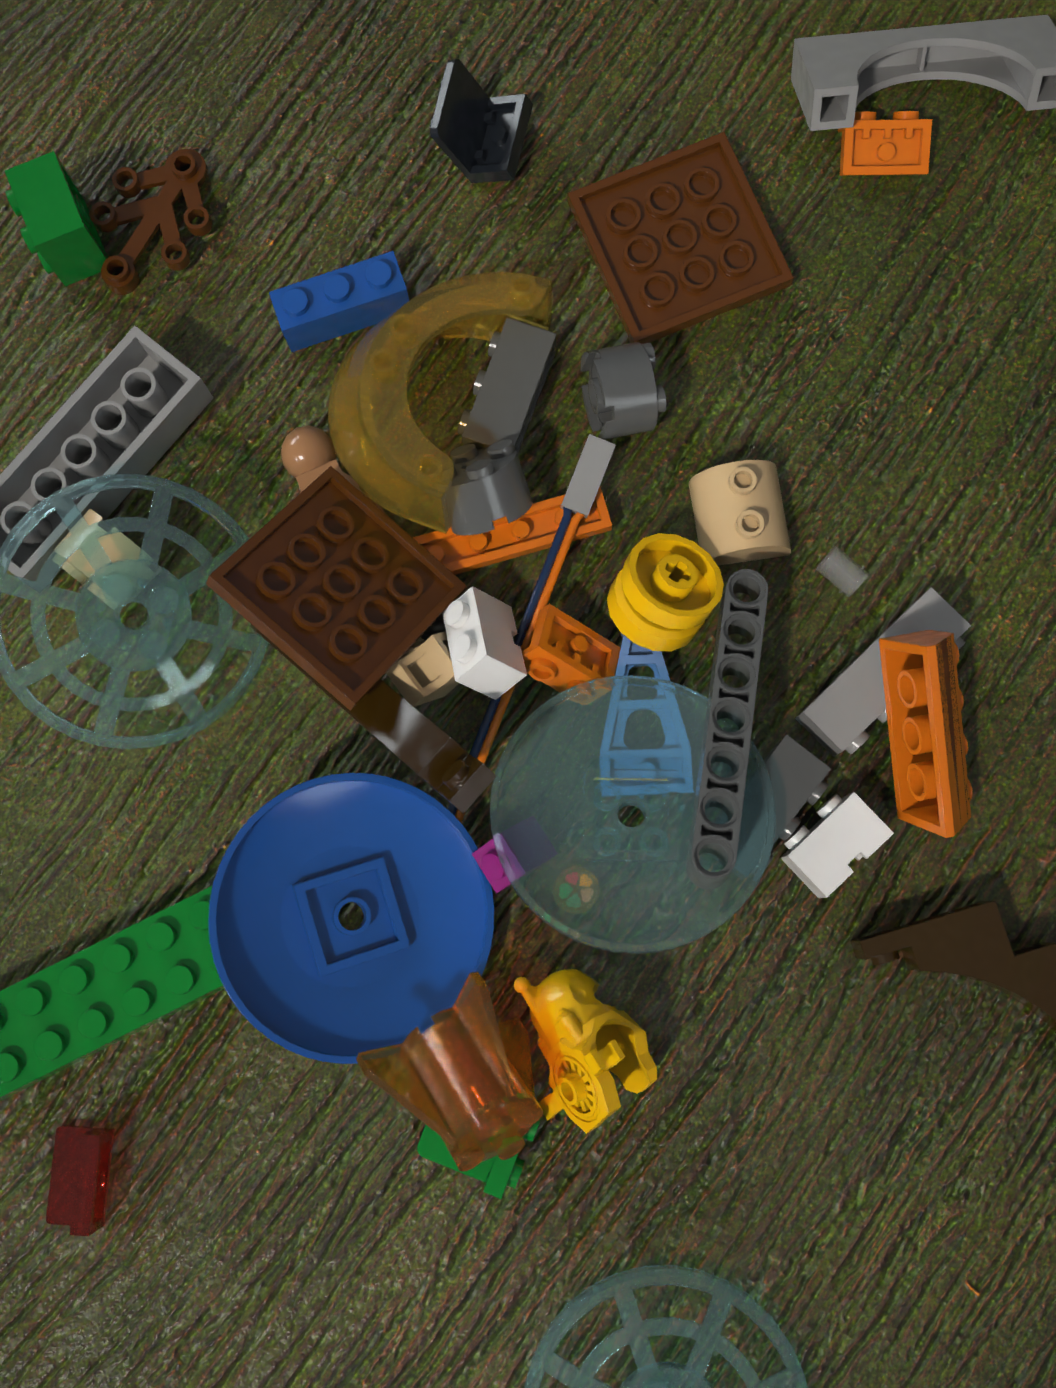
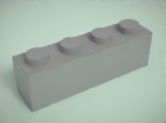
M932 587L929 588L795 719L833 757L844 750L850 755L853 754L871 736L865 729L876 718L881 723L887 720L879 639L924 630H936L954 633V642L959 650L966 643L960 636L971 625Z

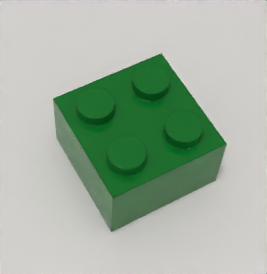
M52 151L5 170L11 189L5 191L7 199L18 217L22 216L26 224L25 227L20 228L22 237L30 252L38 254L45 271L48 274L54 272L65 287L100 273L104 261L108 258L97 228L90 219V211L84 196L56 153Z

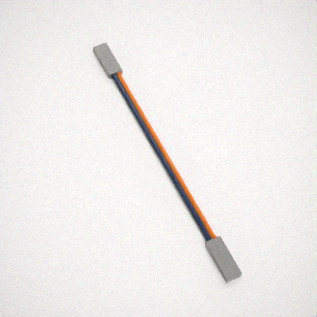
M591 434L587 438L560 508L563 509V517L514 639V644L520 646L522 651L530 646L539 611L548 604L579 522L583 517L587 519L616 446V444ZM515 685L498 699L491 698L469 754L484 764ZM450 803L448 810L462 823L465 813L463 814Z

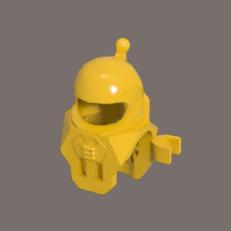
M564 969L550 974L537 986H531L529 980L525 977H518L514 981V989L522 994L530 1008L531 1020L539 1035L538 1047L543 1056H545L550 1069L548 1084L553 1089V1092L538 1103L547 1121L564 1109L568 1117L587 1134L602 1125L604 1120L621 1108L615 1081L610 1071L618 1076L626 1090L636 1094L645 1091L657 1080V1066L648 1051L646 1032L625 1011L617 1010L616 1007L603 1004L597 1000L594 993L598 990L599 984L589 975L576 969Z

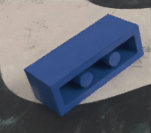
M394 251L269 292L281 331L291 352L412 312L407 288Z

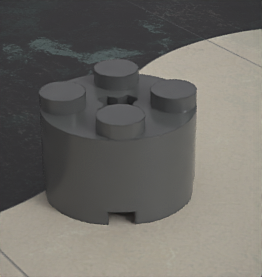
M634 342L583 353L581 372L589 371L588 384L581 385L583 401L593 432L601 430L598 438L607 440L652 431L657 424L658 413L666 411L665 391L662 385H656L653 373L656 359L651 343L641 344Z
M510 439L495 442L488 448L477 449L475 444L460 446L451 451L452 460L429 471V477L446 523L456 535H476L494 530L492 521L506 516L508 523H511L523 516L533 504L517 451Z

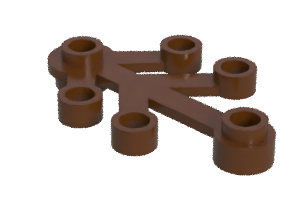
M180 149L173 152L167 158L164 166L138 173L129 167H122L116 170L112 176L114 187L124 198H133L140 193V190L164 185L158 196L116 207L102 201L91 207L90 219L101 232H111L119 225L141 220L120 254L107 258L102 265V279L115 294L126 295L137 288L140 276L135 265L159 228H161L164 240L161 256L166 265L175 271L183 270L189 265L190 254L182 243L173 207L182 192L188 208L184 213V222L190 233L195 236H204L212 229V219L204 208L200 188L207 176V165L204 158L197 151ZM191 165L188 170L179 171L181 168ZM133 179L129 186H121L124 180ZM110 213V217L107 220L99 221L102 214ZM196 217H204V221L201 224H192ZM173 252H182L180 258L176 260L170 259ZM124 267L119 275H112L116 269Z

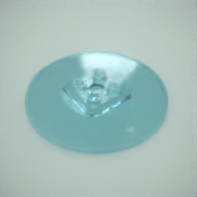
M630 675L595 679L562 691L546 701L519 726L511 737L500 758L495 772L497 777L493 780L491 789L490 819L494 846L504 873L518 896L540 919L561 934L585 945L618 953H655L675 949L690 944L722 926L737 913L760 882L773 848L776 830V806L768 770L752 740L750 741L735 866L727 880L715 889L697 887L690 881L686 872L707 697L683 685L653 677ZM723 718L717 720L719 727L724 731L736 732L739 730L737 724L730 719ZM722 762L711 764L713 772L723 778L734 776L731 767ZM624 806H635L642 811L644 821L637 827H627L618 819V811ZM717 807L705 809V814L711 822L716 824L728 822V817L722 809ZM711 853L699 855V862L705 870L710 872L723 870L722 862L716 855Z

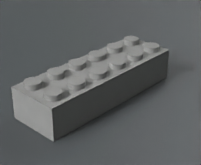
M134 326L0 474V564L22 582L40 593L62 570L59 565L52 561V558L57 554L54 550L55 547L89 509H92L103 517L102 521H105L214 398L198 375L138 327Z

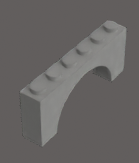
M1048 15L795 38L791 82L810 131L854 127L856 106L867 96L892 85L919 80H958L977 83L1006 93L1017 100L1026 111L1056 108V26Z

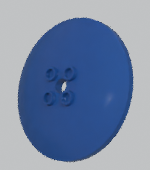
M367 773L332 774L303 782L280 793L253 814L237 832L222 857L212 884L208 909L209 944L218 976L229 998L251 1025L268 1039L296 1054L322 1062L362 1064L381 1061L398 1056L429 1040L447 1026L471 997L483 974L492 945L494 931L492 887L472 856V853L478 850L472 837L461 822L435 798L412 785L386 776ZM348 902L357 904L363 912V921L354 930L345 929L340 924L338 918L341 907Z

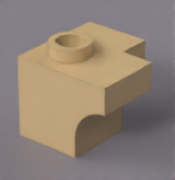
M446 631L433 634L427 640L420 637L386 673L406 701L413 707L445 697L459 684L455 681Z

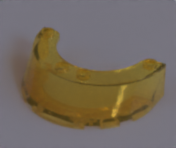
M512 272L479 273L448 280L433 286L411 299L369 329L354 344L341 362L334 377L328 403V423L333 446L342 467L357 482L359 489L366 496L398 516L439 532L447 533L450 524L446 494L454 478L453 462L446 453L439 450L423 435L411 415L407 402V387L412 367L422 350L437 335H441L444 339L476 338L491 341L493 333L495 331L501 332L506 318L509 317L549 330L552 324V280Z

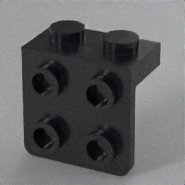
M451 59L446 64L444 76L440 83L438 100L430 122V134L437 145L471 183L515 180L533 103L526 94L489 97L459 59Z

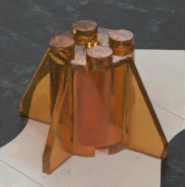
M478 971L472 972L467 977L453 1007L431 1016L435 1025L428 1028L422 1034L418 1027H416L409 1033L402 1044L359 1052L356 1058L366 1077L440 1135L456 1166L462 1172L468 1171L482 1161L497 1155L501 1160L515 1156L525 1146V1141L522 1137L543 1115V1110L536 1100L534 1093L528 1032L520 1019L497 1023L488 987Z

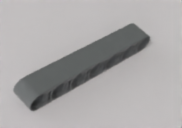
M741 569L729 577L720 603L686 861V872L690 881L702 889H715L721 886L732 872L737 859L768 598V583L760 573L751 569ZM734 594H747L753 601H740ZM740 634L749 643L737 644L730 639L729 635ZM723 677H738L744 686L740 688L731 687L725 683ZM723 718L730 719L737 724L739 730L736 732L724 731L719 727L717 720ZM716 762L727 764L731 767L734 776L727 778L718 776L713 772L711 764ZM710 807L722 809L728 817V822L725 824L711 822L705 814V809ZM704 853L716 855L722 862L723 870L718 872L705 870L699 862V855Z

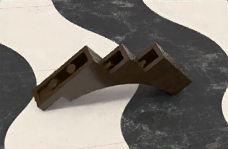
M252 624L250 625L254 631L321 691L336 702L422 780L463 814L497 777L484 763L470 755L453 738L415 709L381 679L350 711Z
M980 901L850 940L856 959H871L873 966L899 959L898 950L901 949L908 970L951 973L991 986L1025 1005L1045 1021L1056 1033V942H1041L1012 951L996 901Z

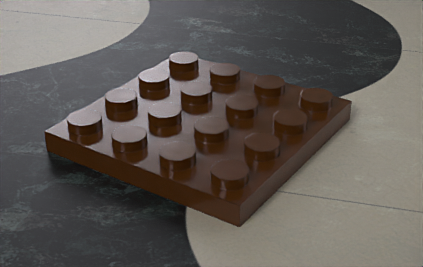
M725 132L568 193L567 202L631 343H650L792 285L794 277Z
M332 466L214 570L206 582L207 586L350 711L467 587Z

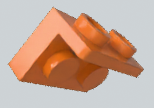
M919 111L893 112V120H876L877 112H855L854 127L838 129V133H842L840 176L927 175L929 172L932 119H919Z
M549 603L539 611L530 646L522 651L526 672L533 679L545 683L565 695L570 701L587 706L611 691L621 647Z

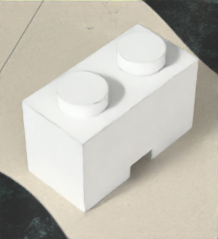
M472 586L457 600L453 601L443 612L456 682L496 700L527 676L521 647L514 644L513 637L517 634L511 606Z
M855 792L844 796L842 799L838 794L832 796L818 809L817 813L821 819L810 830L802 825L784 842V845L789 850L780 858L818 898H827L854 872L848 866L854 858L857 861L862 857L868 859L894 834Z

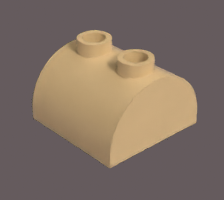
M743 460L725 463L706 469L690 479L689 489L698 544L711 555L717 565L790 555L791 546L777 467L773 462L766 460Z

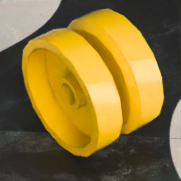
M657 533L643 538L631 550L625 560L622 570L617 574L610 586L607 597L609 614L619 631L636 645L652 651L672 652L687 646L705 623V620L721 601L724 583L720 568L716 562L697 543L676 534Z

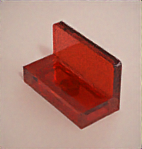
M62 1125L56 1129L46 1222L48 1224L69 1225L70 1235L90 1236L104 1226L115 1129Z

